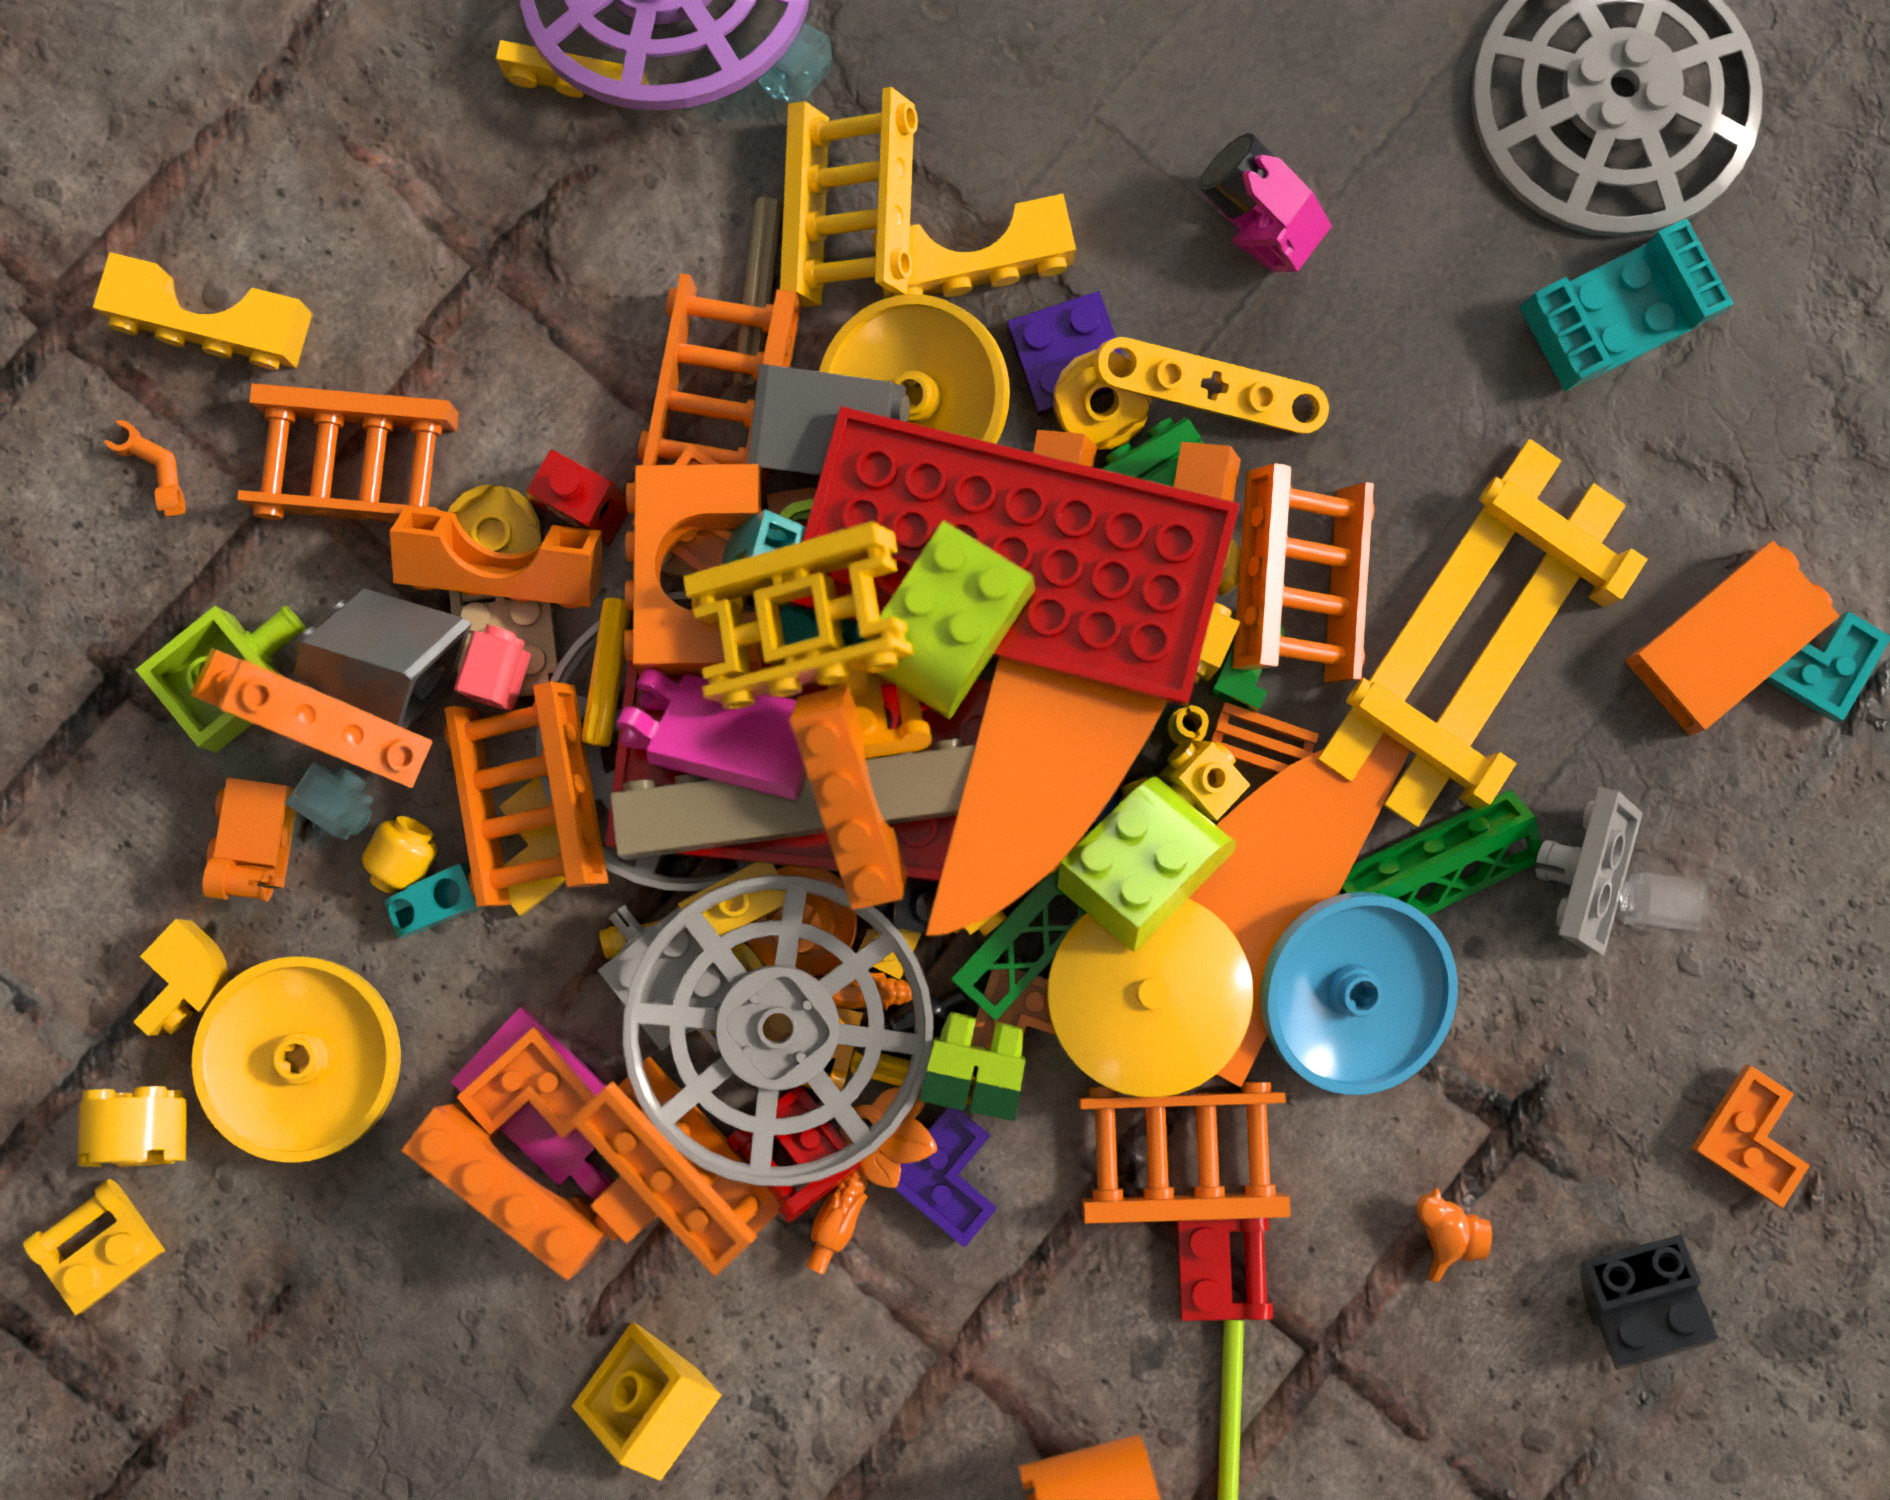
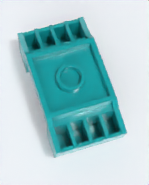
M1686 218L1658 231L1647 244L1570 282L1566 276L1535 292L1518 308L1524 315L1531 332L1534 334L1541 351L1546 356L1552 371H1554L1565 393L1684 336L1695 328L1727 313L1734 303Z

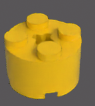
M167 1087L134 1088V1097L132 1093H115V1090L109 1089L82 1091V1102H79L77 1166L101 1167V1164L110 1162L111 1165H117V1167L175 1164V1161L186 1162L187 1099L183 1098V1091L167 1090Z

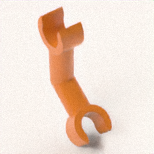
M117 420L116 423L129 432V439L122 445H116L108 440H104L105 444L120 456L135 455L155 465L158 487L155 489L157 510H164L165 517L185 514V500L178 484L174 454L143 438L140 432L129 422Z

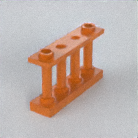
M680 273L677 288L671 287L667 297L666 315L671 317L650 428L649 431H642L639 440L638 458L643 460L642 465H663L664 459L677 461L689 445L687 442L668 439L673 411L744 423V428L750 429L746 448L739 447L738 451L690 444L719 464H747L755 400L748 399L747 403L678 392L682 364L753 375L754 381L758 379L759 364L790 368L802 307L796 292L777 289L774 304H767L765 308L696 297L697 287L691 276ZM696 316L761 327L762 332L768 334L765 352L758 351L755 356L687 344L691 318ZM759 468L762 480V495H765L770 470Z
M251 383L249 403L265 415V420L269 421L261 492L238 490L237 500L253 510V516L270 520H282L284 513L395 523L405 507L440 511L437 507H428L436 437L441 436L442 430L457 432L459 412L449 400ZM295 418L314 419L313 423L318 425L310 496L281 494L289 424H294ZM344 422L363 423L362 428L367 430L359 501L330 498L338 428H343ZM393 426L409 427L411 432L416 434L408 505L379 502L387 433L392 432Z
M1273 463L1246 471L1236 620L1240 621L1235 632L1233 668L1251 671L1277 667L1278 657L1281 656L1324 663V683L1335 684L1361 680L1362 667L1365 661L1363 645L1371 521L1374 516V483L1363 482L1337 489L1336 497L1293 489L1290 485L1291 466ZM1289 508L1335 517L1333 546L1289 538L1287 535ZM1285 557L1330 565V594L1285 587ZM1282 607L1328 614L1326 644L1281 636Z
M211 648L190 694L224 711L410 788L413 787L433 742L430 739L248 661L237 659Z
M553 681L534 685L535 701L533 706L480 719L479 709L459 706L444 708L447 722L444 734L446 742L451 748L471 869L469 873V886L472 894L475 896L477 907L511 905L508 887L561 875L565 877L567 887H594L609 883L586 747L581 739L583 729L575 685ZM539 726L544 749L541 756L488 768L484 745L485 738ZM545 775L549 778L552 796L549 806L496 817L492 788ZM555 825L560 844V852L557 856L508 867L504 866L500 837Z
M649 1056L642 1062L653 1094L660 1105L663 1106L681 1089ZM629 1076L619 1086L614 1082L606 1086L571 1121L715 1277L757 1237L756 1234L779 1213L778 1209L781 1205L767 1186L727 1179L701 1168L678 1152L651 1123L638 1102ZM696 1105L675 1123L687 1136L707 1150L733 1161L750 1164L741 1153L734 1152L728 1144L727 1138Z
M1268 1081L1243 1082L1240 1087L1241 1092L1179 1093L1165 1097L1119 1095L1118 1091L1106 1086L1089 1087V1096L1078 1097V1107L1080 1109H1095L1098 1189H1093V1198H1081L1082 1219L1084 1223L1290 1217V1196L1283 1192H1276L1275 1184L1270 1183L1267 1104L1285 1103V1093L1271 1091V1082ZM1246 1104L1250 1184H1245V1193L1225 1194V1186L1219 1185L1216 1105ZM1196 1106L1199 1185L1194 1186V1195H1174V1187H1169L1166 1107ZM1145 1107L1148 1187L1143 1188V1196L1123 1197V1189L1118 1188L1115 1108Z

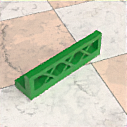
M1508 790L1496 796L1488 806L1477 809L1471 808L1353 864L1340 893L1373 892L1384 894L1409 904L1426 916L1431 915L1537 864L1536 860L1542 843L1535 815L1512 790ZM1525 837L1527 849L1511 857L1503 856L1510 844ZM1476 860L1482 861L1475 874L1465 879L1459 877L1466 865ZM1430 882L1438 883L1431 895L1421 900L1414 899L1420 887Z
M1087 831L1083 835L1087 836L1090 833V831ZM1060 867L1054 873H1048L1008 918L1001 923L951 978L960 989L995 1021L1050 963L1068 930L1078 919L1087 913L1077 905L1078 916L1070 925L1049 926L1048 903L1056 895H1066L1057 887ZM1042 911V926L1027 927ZM1049 931H1063L1052 945L1049 946ZM1022 932H1043L1044 953L1036 962L1014 963L1013 941ZM1008 948V963L993 964ZM1029 968L1015 984V969ZM1008 969L1009 991L994 1006L973 985L987 970Z

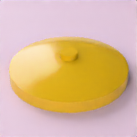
M922 294L897 295L882 299L862 309L846 322L835 335L827 348L819 372L889 381L905 386V395L909 397L910 412L907 420L909 423L997 444L1007 419L1010 399L1009 377L998 344L986 327L972 314L955 304L934 296Z
M1187 899L1134 953L1093 917L1085 913L1061 940L1050 966L1047 983V1005L1050 1020L1056 1037L1068 1057L1079 1069L1096 1082L1112 1090L1139 1097H1165L1179 1094L1203 1084L1217 1074L1230 1061L1239 1048L1250 1022L1253 1004L1250 968L1239 942L1224 922L1214 913L1190 899Z
M284 957L269 960L245 970L229 981L218 992L204 1012L195 1035L192 1051V1073L195 1090L203 1110L214 1127L226 1139L245 1152L278 1162H304L330 1156L361 1139L375 1126L387 1109L396 1089L401 1066V1048L397 1026L391 1011L378 991L367 980L351 969L336 962L313 957Z

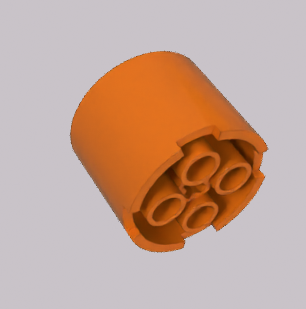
M1140 1434L1019 1465L1024 1490L1035 1489V1492L1026 1494L1027 1500H1160L1148 1455Z

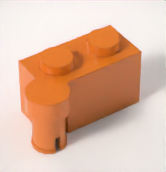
M227 777L225 788L219 790L215 803V814L220 820L217 837L211 839L207 849V865L202 883L205 897L227 900L230 896H238L268 902L274 889L259 887L257 884L284 888L300 795L299 789L287 785Z

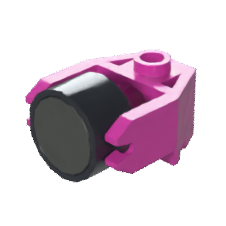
M1247 133L1241 135L1225 146L1213 158L1200 178L1199 189L1239 230L1232 239V242L1248 252L1272 272H1298L1332 227L1314 193L1280 158L1275 157L1254 134Z

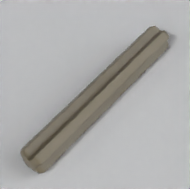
M759 197L754 204L742 301L744 305L765 308L771 301L782 211L781 202L774 198ZM740 324L736 352L755 356L758 351L764 352L766 333L762 332L761 327ZM734 372L733 383L735 385L745 388H757V381L753 380V375Z

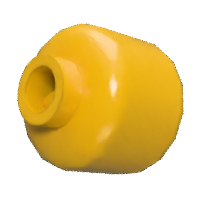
M398 816L396 820L381 822L361 858L364 868L371 875L369 879L371 884L384 892L395 894L398 889L405 890L407 889L406 887L423 880L438 853L437 846L432 840L433 832L423 823L406 816Z

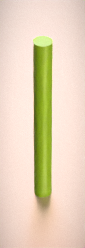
M1244 1319L1224 1320L1217 1500H1238Z

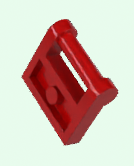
M800 1085L778 1100L776 1118L802 1115L817 1109L818 1106L803 1086ZM829 1121L807 1131L787 1135H774V1138L794 1165L816 1161L848 1146ZM738 1129L727 1139V1142L735 1153L742 1152L750 1163L753 1132ZM771 1158V1166H777ZM859 1161L850 1168L824 1179L808 1182L809 1184L796 1192L792 1185L767 1187L781 1205L778 1211L787 1222H791L803 1214L813 1203L859 1170L861 1162Z
M1269 1218L1176 1221L1180 1319L1182 1321L1272 1319L1273 1303L1267 1301L1264 1231L1269 1230ZM1230 1231L1244 1232L1247 1301H1232Z

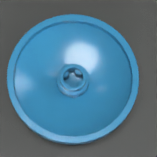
M1353 892L1331 897L1312 906L1296 918L1283 932L1269 956L1261 986V1012L1266 1033L1281 1059L1294 1072L1322 1089L1346 1095H1363L1384 1091L1416 1074L1429 1062L1443 1043L1453 1021L1457 1004L1458 978L1456 965L1450 947L1441 931L1425 914L1396 898L1373 892Z

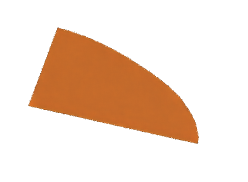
M999 658L926 935L947 934L989 918L1015 901L1050 873L1080 840L1112 797L1154 728L1167 701Z
M1383 733L1352 782H1349L1317 760L1324 750L1322 749L1282 770L1254 791L1216 825L1236 841L1235 852L1200 886L1196 903L1214 913L1230 929L1239 942L1250 968L1253 987L1250 1022L1239 1048L1230 1061L1217 1073V1075L1239 1087L1242 1086L1267 1037L1261 1012V986L1264 970L1275 944L1289 925L1302 913L1323 900L1339 894L1410 753L1408 748L1386 733Z

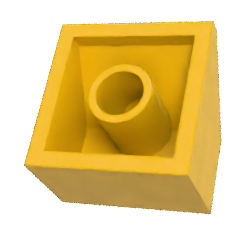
M631 1322L572 1404V1407L619 1464L661 1481L719 1400L721 1394L694 1365L641 1326Z

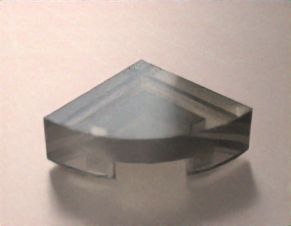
M1155 724L1140 752L1120 782V786L1127 784L1155 766L1166 735L1157 724Z

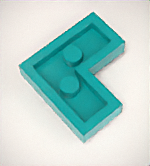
M1850 611L1840 615L1821 650L1808 643L1766 678L1765 681L1833 722L1844 721L1888 645L1890 635Z

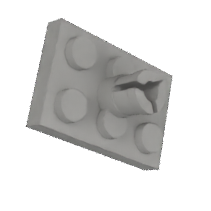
M1598 787L1595 800L1588 802L1584 812L1583 827L1587 831L1583 846L1571 847L1555 841L1545 840L1540 847L1536 863L1545 864L1546 866L1539 865L1535 871L1538 879L1553 880L1571 886L1569 897H1564L1558 907L1556 916L1557 926L1560 927L1558 935L1586 952L1604 956L1643 812L1619 791Z

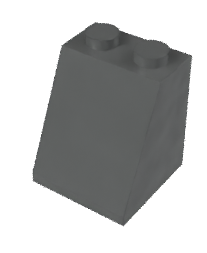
M759 364L747 464H758L759 468L820 477L840 406L907 422L910 412L909 397L905 395L906 387L889 381Z
M363 589L349 602L341 600L332 609L327 621L320 627L312 626L302 634L295 647L299 654L293 674L322 694L406 729L451 687L472 623L460 616Z

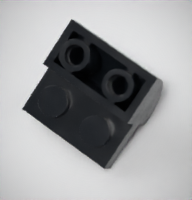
M1681 1234L1583 1261L1580 1275L1587 1309L1593 1326H1599L1615 1370L1712 1344L1718 1339L1698 1290L1701 1284L1700 1278Z

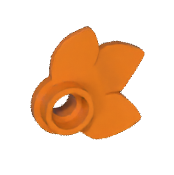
M901 1087L885 1090L872 1105L862 1104L853 1107V1109L863 1121H870L873 1126L884 1115ZM919 1091L913 1107L896 1131L873 1153L860 1160L862 1173L874 1184L887 1188H896L900 1181L901 1164L919 1162L937 1152V1144L932 1135L915 1119L925 1102L919 1101L921 1091ZM840 1125L841 1138L847 1145L851 1144L853 1141Z

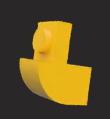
M175 919L140 956L169 985L136 1018L134 1023L148 1036L165 1035L167 1032L172 1035L181 1029L192 1017L191 1006L198 1012H205L214 997L228 983V968L222 951L192 920Z

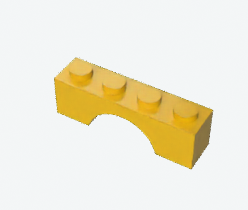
M1059 194L1016 203L1011 223L1003 236L989 247L974 252H956L946 249L934 242L925 233L920 224L910 226L909 253L912 259V273L908 278L907 294L929 296L943 293L945 297H956L970 292L972 286L991 282L993 287H1003L1016 283L1020 279L1019 276L1038 272L1041 277H1050L1065 272L1067 266L1074 264L1076 247L1064 195ZM877 233L871 234L874 257L876 256ZM881 286L883 299L897 296Z
M109 252L93 305L97 312L109 320L107 326L116 331L129 335H137L139 329L155 333V339L177 347H184L186 341L203 345L202 350L204 352L225 359H231L233 353L250 357V363L273 371H278L280 365L297 369L312 317L310 310L299 299L256 288H251L242 300L225 311L214 314L192 313L181 308L175 295L173 278L158 264Z

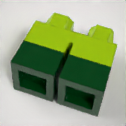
M950 1012L943 1026L941 1037H935L919 1101L964 1111L974 1066H978L970 1103V1112L1015 1122L1026 1061L1025 1056L1021 1055L1022 1027L996 1022L991 1048L971 1044L976 1022L975 1017Z

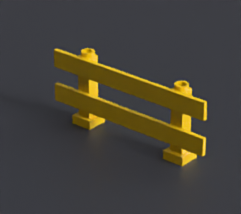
M1530 438L1525 442L1502 479L1495 476L1480 495L1478 501L1484 504V506L1369 681L1363 677L1349 694L1346 702L1352 707L1317 759L1349 782H1352L1383 733H1386L1408 748L1415 755L1386 798L1383 806L1414 827L1419 826L1449 778L1464 787L1458 798L1473 809L1488 806L1492 803L1517 763L1501 752L1485 757L1470 747L1579 577L1581 576L1594 585L1588 598L1605 608L1623 599L1648 560L1632 548L1618 555L1602 544L1626 505L1595 483L1589 486L1568 520L1537 499L1562 460ZM1517 532L1546 552V554L1435 723L1406 703L1405 700L1513 534Z

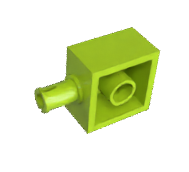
M286 605L281 607L280 611L253 633L246 631L234 615L214 606L140 665L136 671L193 742L200 748L217 753L251 726L253 722L190 695L211 648L283 676L272 663L274 661L272 656L298 634L303 633L307 629L297 615Z

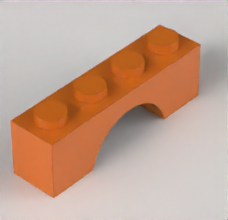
M405 507L390 529L393 583L411 585L419 590L443 589L459 591L468 596L492 595L508 597L516 602L540 601L556 603L565 608H590L602 584V531L552 525L543 542L537 547L523 553L505 554L492 551L475 542L461 527L453 512Z
M849 685L798 697L790 717V722L851 909L857 910L903 899L908 872L894 828L889 827L883 819L872 790L865 758L864 734Z

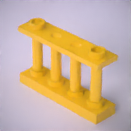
M892 87L882 88V112L829 121V117L806 101L788 104L780 290L796 292L803 307L821 306L822 288L825 283L875 277V283L895 295L907 294L908 278L912 273L909 236L913 133L917 130L918 118L914 108L915 104ZM881 133L880 160L827 168L828 146L831 141ZM879 181L878 208L825 215L826 193L829 191V188ZM877 229L875 257L823 263L824 240L827 238V235Z

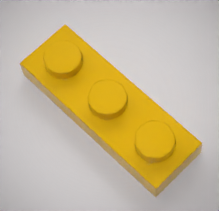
M500 40L496 60L504 77L508 78L511 83L525 88H534L537 84L555 87L558 92L571 97H582L584 95L583 92L578 91L560 78L541 58L536 47ZM565 53L581 66L604 77L621 81L624 64ZM643 72L641 84L648 85L645 72Z

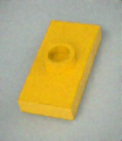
M753 863L678 903L682 910L707 892L737 880L779 874L773 864ZM766 890L743 894L716 904L702 914L721 937L731 930L754 923L781 908L784 904L786 890Z

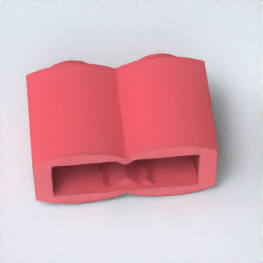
M486 625L484 633L473 630L454 691L478 703L508 712L514 711L532 654L523 650L525 641L515 638L516 634L491 625Z

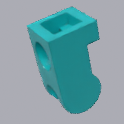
M765 509L732 532L723 552L722 565L802 542L806 527Z
M469 863L456 864L406 887L407 889L383 901L398 939L419 934L451 919L484 908L476 906L475 896L470 890L469 873L471 869Z

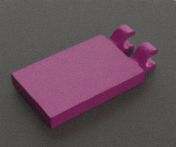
M654 669L643 670L636 684L638 689L645 690L639 700V704L650 710H664L665 713L659 723L640 709L625 707L617 721V727L625 729L620 738L622 745L634 749H647V758L650 764L797 800L808 774L790 722L796 700L772 697L770 694L754 697L755 703L749 707L724 709L722 703L704 698L702 687L709 685V680L684 673L680 683L676 684L660 671Z
M520 1007L451 1081L462 1092L533 1027H537L596 1095L607 1086L524 1007ZM530 1102L500 1129L559 1186L563 1185L572 1176L580 1188L595 1200L613 1183L588 1159L596 1148L577 1128L566 1138H561Z

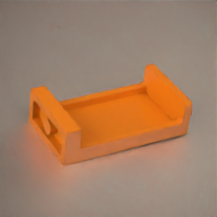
M1774 540L1754 551L1746 562L1650 643L1636 650L1625 660L1627 665L1689 736L1708 729L1840 616L1833 609V602L1829 594L1819 585L1811 584L1799 570L1800 565L1794 554L1787 548L1778 546Z

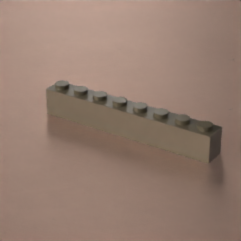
M948 739L931 743L932 751L906 752L881 756V758L866 759L872 790L886 824L958 815L976 745L963 747L962 739ZM693 774L676 776L675 785L655 787L654 780L627 782L623 784L624 792L611 793L617 853L624 860L827 833L808 775L797 800L717 780L706 781L705 777Z

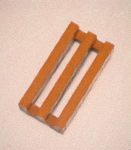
M1224 702L1210 742L1216 741L1221 743L1233 754L1235 760L1278 774L1289 765L1222 742L1224 734L1296 758L1298 761L1313 754L1312 751L1317 743L1319 734ZM1231 717L1304 742L1302 749L1228 724L1229 718Z

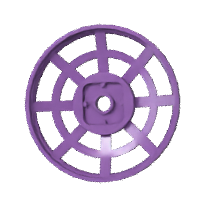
M520 0V5L528 34L541 58L560 78L578 91L602 102L631 109L659 111L689 108L716 101L741 90L765 74L785 54L798 35L808 11L809 0H773L787 5L782 18L771 34L753 52L741 60L737 58L724 36L732 32L747 17L757 0H736L734 5L716 21H714L706 9V6L712 0H565L568 11L546 29L539 19L534 0ZM614 3L620 11L634 19L630 36L607 27L593 15ZM689 19L696 29L691 34L675 38L651 39L654 24H669ZM580 26L587 34L601 44L626 53L621 81L604 77L581 66L566 55L557 45ZM707 46L721 71L707 77L684 83L664 85L641 84L646 57L676 56Z

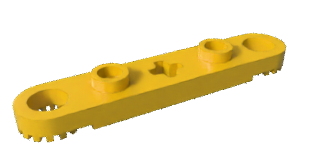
M1118 337L1103 342L1096 350L1095 357L1093 358V369L1097 374L1096 377L1104 385L1134 394L1293 433L1314 432L1325 423L1328 417L1329 404L1327 397L1315 385L1131 338ZM1116 348L1127 351V354L1131 356L1130 361H1132L1128 374L1121 378L1113 375L1108 367V357ZM1213 373H1215V381L1222 385L1221 393L1212 394L1211 399H1208V390L1201 387L1202 379L1211 378ZM1304 394L1313 402L1312 407L1314 409H1312L1313 415L1310 416L1311 419L1301 423L1293 416L1292 404L1296 397Z

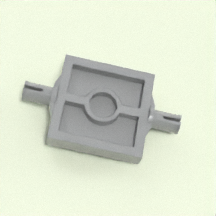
M626 905L619 908L618 911L628 922L629 927H626L615 912L608 918L627 942L622 947L620 953L602 966L598 972L624 1005L626 1004L631 980L644 952L661 928L681 910L679 907L657 924L642 928ZM686 926L671 940L658 958L645 986L642 1002L673 1004L676 990L684 973L694 959L704 950L701 949L697 940ZM714 962L698 980L689 999L688 1006L719 1008L720 1002L731 987V984ZM639 1023L661 1051L671 1044L669 1037L670 1026ZM685 1027V1034L698 1030L714 1050V1053L720 1051L717 1040L711 1034V1031L715 1032V1030Z

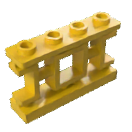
M870 522L683 576L686 596L697 601V607L693 608L694 618L707 623L719 621L725 662L702 668L704 679L709 680V685L702 687L704 698L722 703L724 709L745 708L755 703L754 697L769 693L772 697L794 695L801 692V685L814 681L823 685L840 683L849 679V672L866 668V671L869 672L889 670L898 666L897 659L912 656V644L904 639V633H907L906 622L895 617L880 620L873 583L874 577L897 571L895 561L890 557L891 554L897 553L894 532L874 522ZM849 567L853 594L836 599L833 578L824 575V573ZM754 593L758 621L743 624L740 605L729 600ZM813 595L820 637L785 646L778 604ZM857 615L860 636L871 641L844 648L840 620ZM761 642L764 662L777 667L751 674L746 645Z

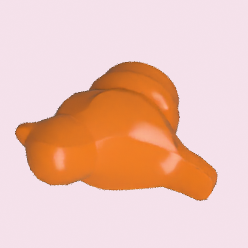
M1438 1188L1417 1199L1415 1209L1419 1220L1425 1226L1433 1251V1261L1428 1273L1429 1281L1438 1283L1446 1269L1460 1258L1466 1262H1473L1475 1259H1487L1492 1243V1228L1489 1220L1478 1218L1476 1214L1472 1213L1465 1215L1460 1206L1451 1201H1444L1440 1196Z

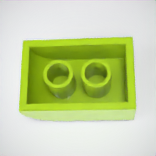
M943 520L880 616V620L895 617L906 622L907 633H904V639L912 644L913 655L897 659L898 666L876 673L943 716L951 719L1034 592L1033 576Z
M1153 777L1129 794L1061 860L1057 887L1134 953L1235 852L1236 841L1158 777Z

